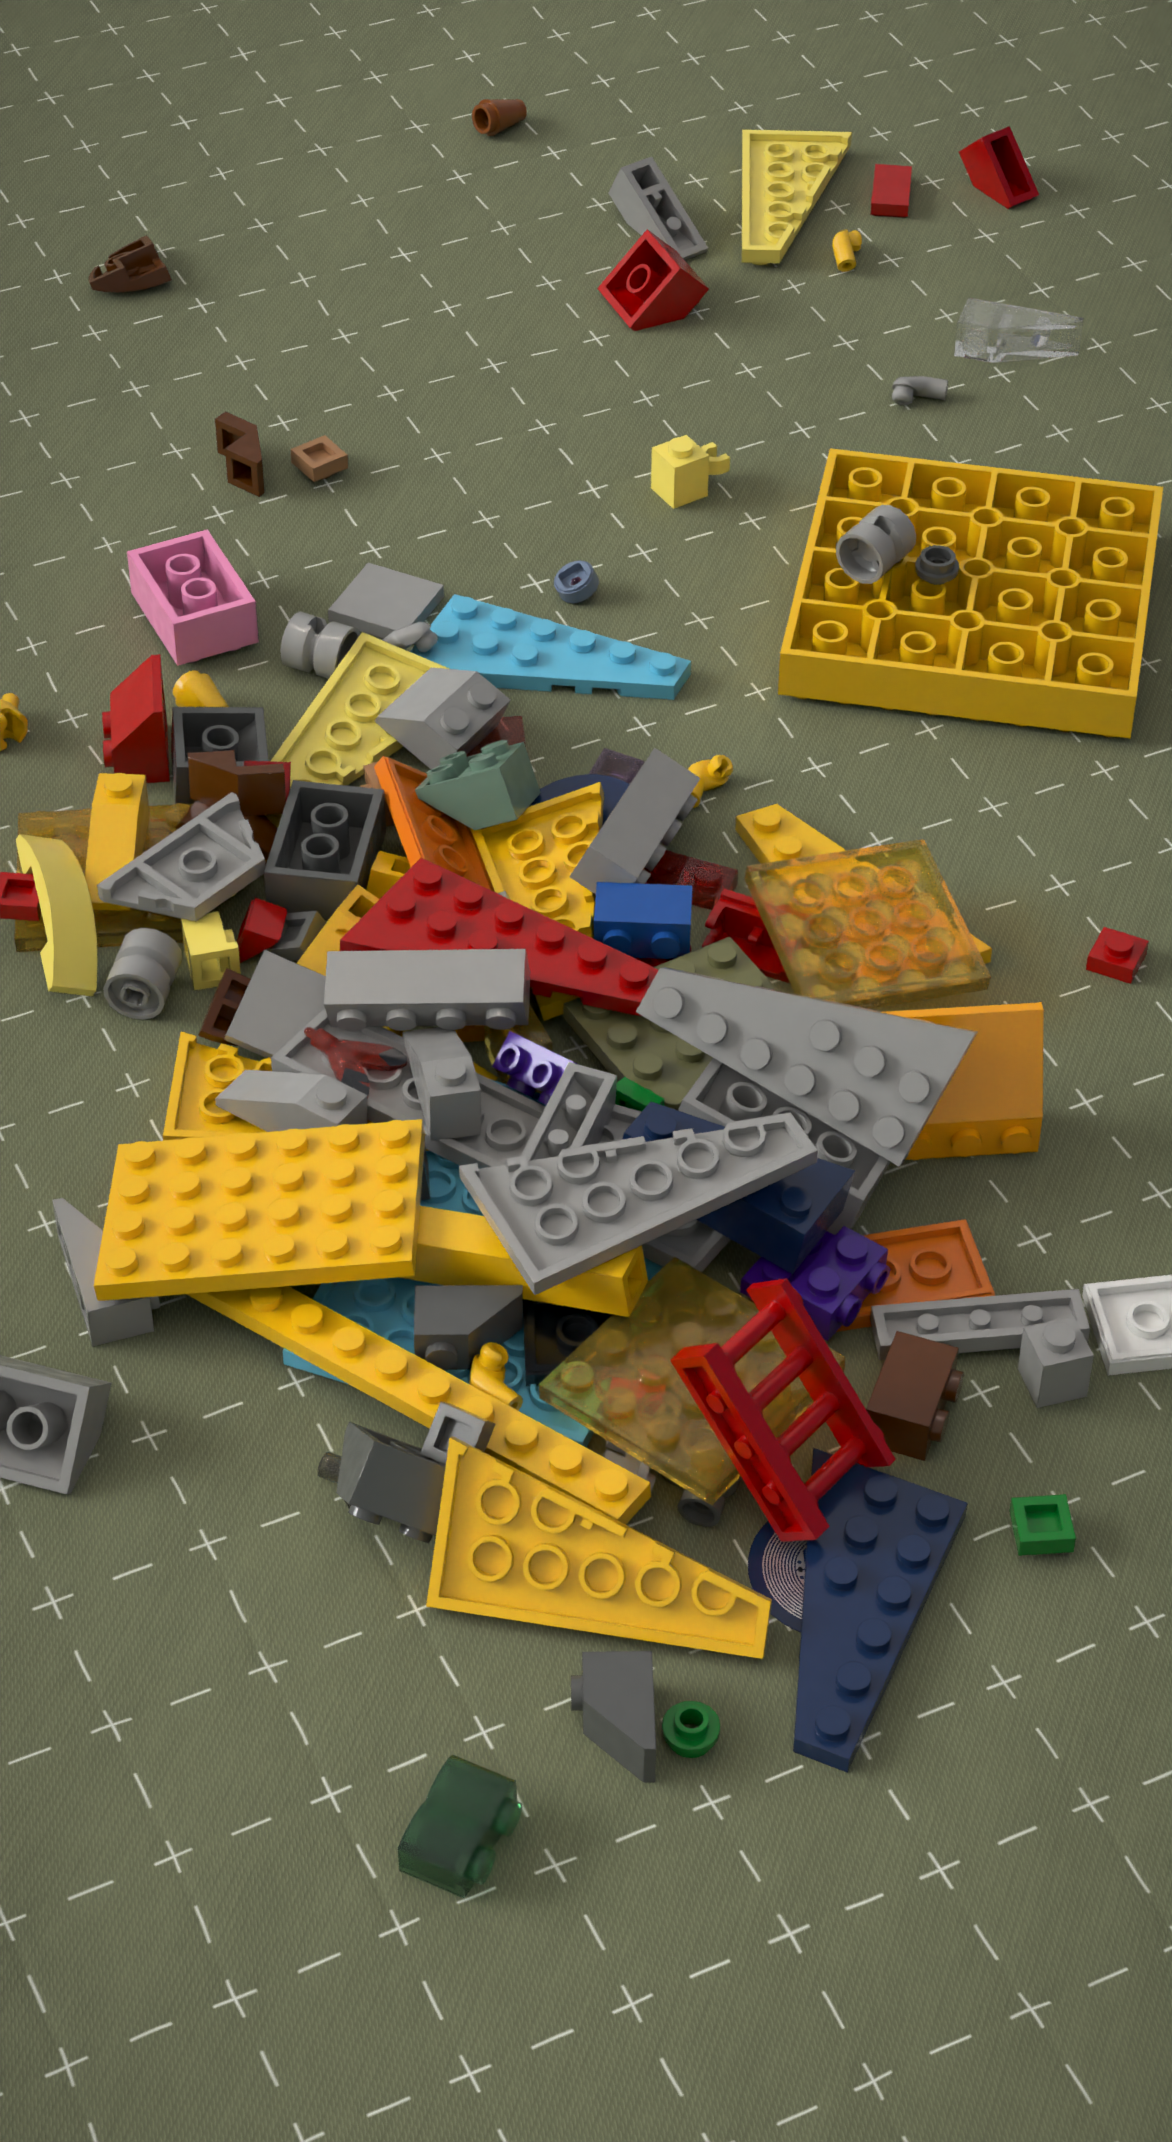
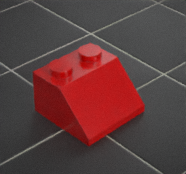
M648 229L597 288L633 331L684 319L709 290L680 254Z
M158 654L147 658L110 693V711L102 712L104 739L111 738V740H103L105 768L113 767L114 773L146 775V783L170 782L167 715L161 656Z

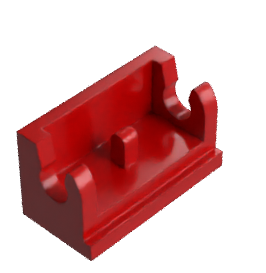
M723 889L720 899L706 920L705 927L710 928L711 931L705 938L702 947L731 937L765 976L789 983L809 952L812 916Z

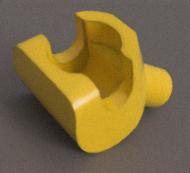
M6 693L0 699V751L7 748V742L3 739L12 738L21 743L28 731V720L18 710L19 698L13 693Z

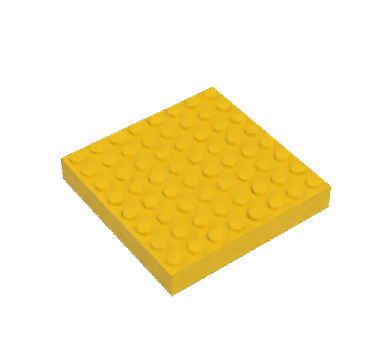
M830 448L781 647L778 695L1131 739L1163 487ZM880 505H891L907 515L914 525L916 544L910 553L894 564L878 581L872 584H862L848 576L838 563L836 544L846 532L859 524L861 519L874 508ZM941 545L950 548L955 553L959 563V572L956 578L941 585H934L921 579L916 574V560L926 547Z

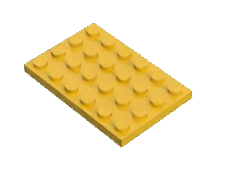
M423 1119L392 1120L357 1125L343 1124L332 1127L118 1144L93 1285L97 1300L106 1301L415 1276L426 1135Z

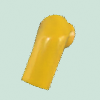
M847 229L839 231L833 238L832 247L839 271L847 272L856 267L854 252L859 251L862 244L861 234L857 230L848 232Z
M715 755L712 759L696 762L688 768L689 771L700 778L691 795L698 799L693 808L699 806L703 792L720 787L728 781L729 776L733 772V765L728 757Z
M485 1343L480 1349V1354L475 1355L473 1358L469 1384L519 1411L523 1398L504 1383L506 1373L504 1365L509 1359V1354L498 1343Z

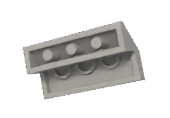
M568 1062L521 1156L526 1155L528 1161L558 1156L561 1150L566 1148L622 1140L624 1132L639 1116L641 1111L615 1104L617 1075Z

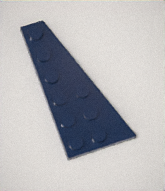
M813 1448L811 1476L833 1454ZM858 1463L818 1501V1508L830 1527L817 1540H807L793 1752L847 1773L966 1517L968 1505L967 1502Z

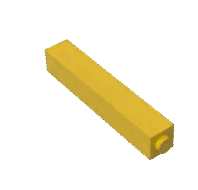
M420 1206L415 1276L398 1277L439 1285H523V1299L625 1317H630L648 1282L641 1245L534 1295L484 1216Z

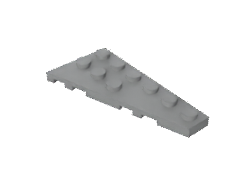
M666 967L658 970L636 1010V1013L899 1167L903 1165L978 1034V1031L935 1024L930 1021L901 1017L876 1010L784 993L774 989L745 985Z
M790 1112L728 1122L723 1130L694 1134L692 1128L673 1131V1138L645 1142L644 1136L572 1147L562 1149L558 1156L530 1161L527 1160L526 1155L506 1158V1165L481 1169L478 1168V1163L459 1166V1175L533 1294L536 1295L817 1163L818 1150Z

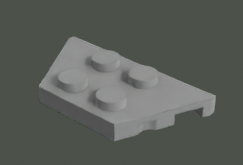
M231 792L97 884L99 899L103 902L198 921L263 875L266 867L265 858L259 844L254 842L252 828L248 819L245 820L237 795Z

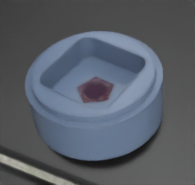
M574 561L566 564L558 571L554 578V586L558 594L567 603H579L588 599L594 594L599 585V578L592 565L586 561Z

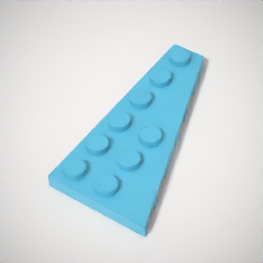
M456 594L452 596L431 624L430 630L438 636L437 643L426 653L419 652L416 646L410 651L449 669L477 671L496 688L551 692L552 685L575 686V693L592 694L593 688L616 689L621 696L674 700L691 675L690 660Z

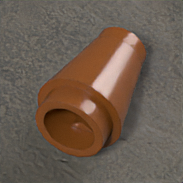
M483 99L474 107L472 121L479 133L494 136L519 121H523L526 118L527 110L524 102L520 99Z

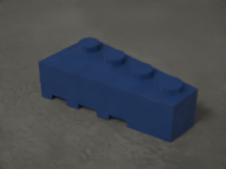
M650 1102L626 1129L622 1139L644 1136L645 1142L673 1138V1131L692 1128L694 1134L723 1130L725 1126ZM817 1158V1163L696 1220L787 1272L794 1274L843 1211L855 1170Z

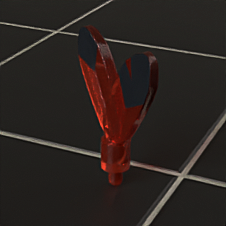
M307 1027L304 1030V1034L311 1039L310 1044L327 1055L337 1080L366 1094L367 1099L370 1093V1082L363 1068L394 1071L407 1065V1057L394 1047L360 1041H339L338 1038L322 1028L316 1031L311 1027Z

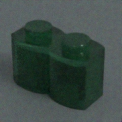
M452 1754L436 1776L425 1802L411 1819L397 1849L399 1871L462 1898L466 1897L474 1883L484 1884L495 1861L496 1852L492 1848L502 1835L509 1837L513 1833L521 1815L522 1803L517 1801L516 1780Z

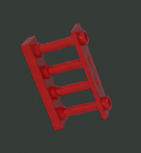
M787 1278L752 1283L746 1291L759 1310L755 1316L721 1347L719 1343L683 1347L670 1361L780 1541L817 1540L830 1527L818 1508V1501L856 1463L869 1468L890 1466L896 1459L885 1442L882 1430L871 1419L805 1309L803 1299L798 1291L792 1287ZM771 1331L786 1358L748 1393L735 1371V1364ZM799 1377L813 1403L776 1438L763 1417V1410ZM826 1422L841 1447L803 1483L791 1463L790 1456Z

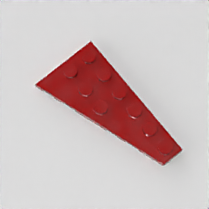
M420 858L340 939V951L526 949L530 967V987H533V994L551 998L553 991L580 997L583 1005L636 1016H642L636 1013V1010L658 972V969L423 858Z

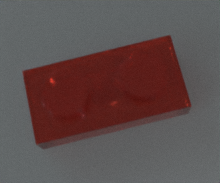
M669 850L665 851L652 872L644 867V870L651 874L647 880L649 884L691 885L692 905L709 910L714 908L720 899L723 889L734 891L738 884L737 869Z

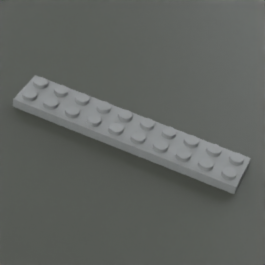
M325 1008L271 1057L272 1071L326 1074L340 1082L345 1068L366 1074L370 1083H361L370 1088L367 1096V1120L373 1123H381L392 1120L423 1119L426 1149L460 1166L478 1163V1168L481 1169L506 1165V1158L521 1156L546 1107L476 1073L481 1088V1135L430 1141L408 1057L407 1062L402 1065L389 1066L379 1056V1053L396 1048L407 1057L403 1037L381 1026L366 1027L360 1031H347L339 1027H331ZM694 1220L643 1244L642 1248L644 1258L694 1282L731 1239L700 1221Z

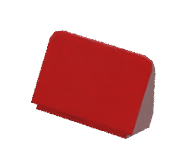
M255 898L254 901L251 900L236 940L240 963L279 942L287 915V910L284 907Z

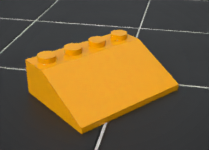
M1042 1002L882 1012L955 1028L978 1031L905 1160L1038 1152L1043 1119L1044 1009Z

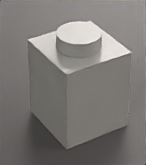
M1070 1316L1023 1327L1018 1370L1036 1407L1040 1408L1087 1397L1094 1355L1075 1317Z

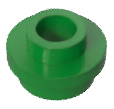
M683 1701L673 1705L665 1713L662 1720V1735L665 1742L676 1754L686 1758H697L706 1754L717 1743L720 1736V1720L710 1706L698 1701ZM685 1724H696V1725H698V1727H696V1728H687V1727H685L684 1725H685Z

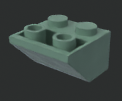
M501 740L482 747V753L467 757L465 751H459L442 757L439 760L440 765L426 772L427 778L415 789L418 799L473 830L517 820L541 793L524 742L509 746L507 740Z

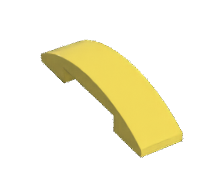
M19 834L16 838L22 872L24 874H33L48 940L40 952L48 991L93 996L97 987L96 927L91 897L81 866L73 851L64 841Z

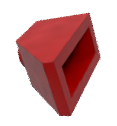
M1010 126L983 136L959 151L973 186L1005 208L1009 209L1039 196Z

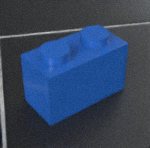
M597 882L594 939L633 958L675 959L690 953L692 886Z

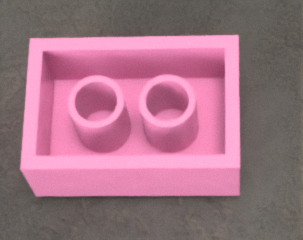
M208 529L127 551L131 593L177 666L259 643L256 601Z

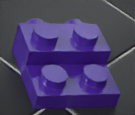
M509 1031L492 1067L510 1075L506 1085L533 1098L537 1089L542 1091L538 1101L547 1105L568 1062H575Z
M843 1226L836 1235L827 1231L794 1274L760 1257L741 1278L740 1293L751 1298L746 1289L752 1283L787 1278L792 1287L801 1295L804 1307L823 1339L829 1341L842 1325L848 1327L853 1323L860 1311L863 1300L870 1292L877 1294L885 1285L890 1273V1267L886 1265L888 1249Z

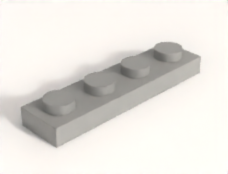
M1079 1289L871 1306L870 1316L879 1360L886 1359L896 1331L958 1347V1353L1021 1348L1023 1327L1070 1316L1075 1317L1087 1342L1090 1332Z

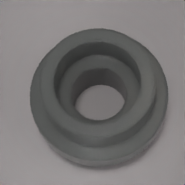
M933 545L922 550L915 563V572L926 582L941 585L956 578L959 572V563L955 553L950 548Z

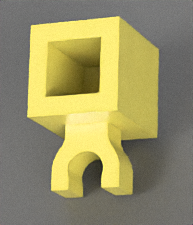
M684 435L652 447L651 489L673 509L707 497L709 475H720L730 471V457L726 453L717 457V445L713 442L700 447L690 437Z

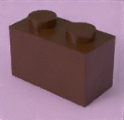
M896 1331L866 1408L873 1422L882 1430L885 1442L891 1452L925 1461L932 1441L942 1442L950 1414L949 1411L944 1410L947 1401L957 1402L964 1379V1372L956 1370L958 1347Z

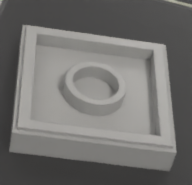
M367 563L328 609L329 622L334 621L355 627L360 632L384 639L395 630L417 622H424L444 598V585Z
M264 950L224 1040L265 1058H271L325 1008L326 976Z

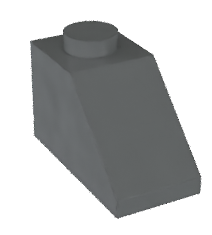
M523 1285L415 1286V1355L444 1371L469 1370L474 1356L480 1354L482 1345L488 1342L502 1345L523 1328Z
M652 1651L582 1652V1675H571V1711H583V1734L643 1783L655 1782L656 1732Z

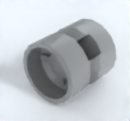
M880 505L874 508L861 519L859 524L853 526L839 539L836 544L838 563L853 580L862 584H872L883 577L894 564L901 561L912 551L916 544L914 525L900 509L891 505Z
M304 612L295 613L289 620L283 634L280 650L282 663L287 667L310 673L314 668L316 675L329 679L360 636V632L355 627L334 621L327 624L325 619Z
M140 928L126 934L103 988L104 997L108 1004L118 1013L133 1019H150L160 1014L169 995L170 986L182 962V951L177 942L167 934L156 929Z

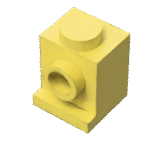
M219 911L210 912L198 921L181 918L184 952L194 990L218 987L226 968L241 974L237 941L235 942L232 929H223Z

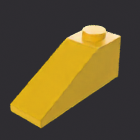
M99 773L92 802L85 879L92 907L95 910H131L130 907L100 900L97 884L143 853L150 820L146 775Z

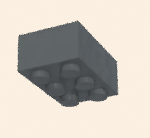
M293 780L264 870L266 901L284 907L287 913L318 911L322 918L328 921L357 884L367 890L370 870L378 852L381 851L386 834L384 789Z

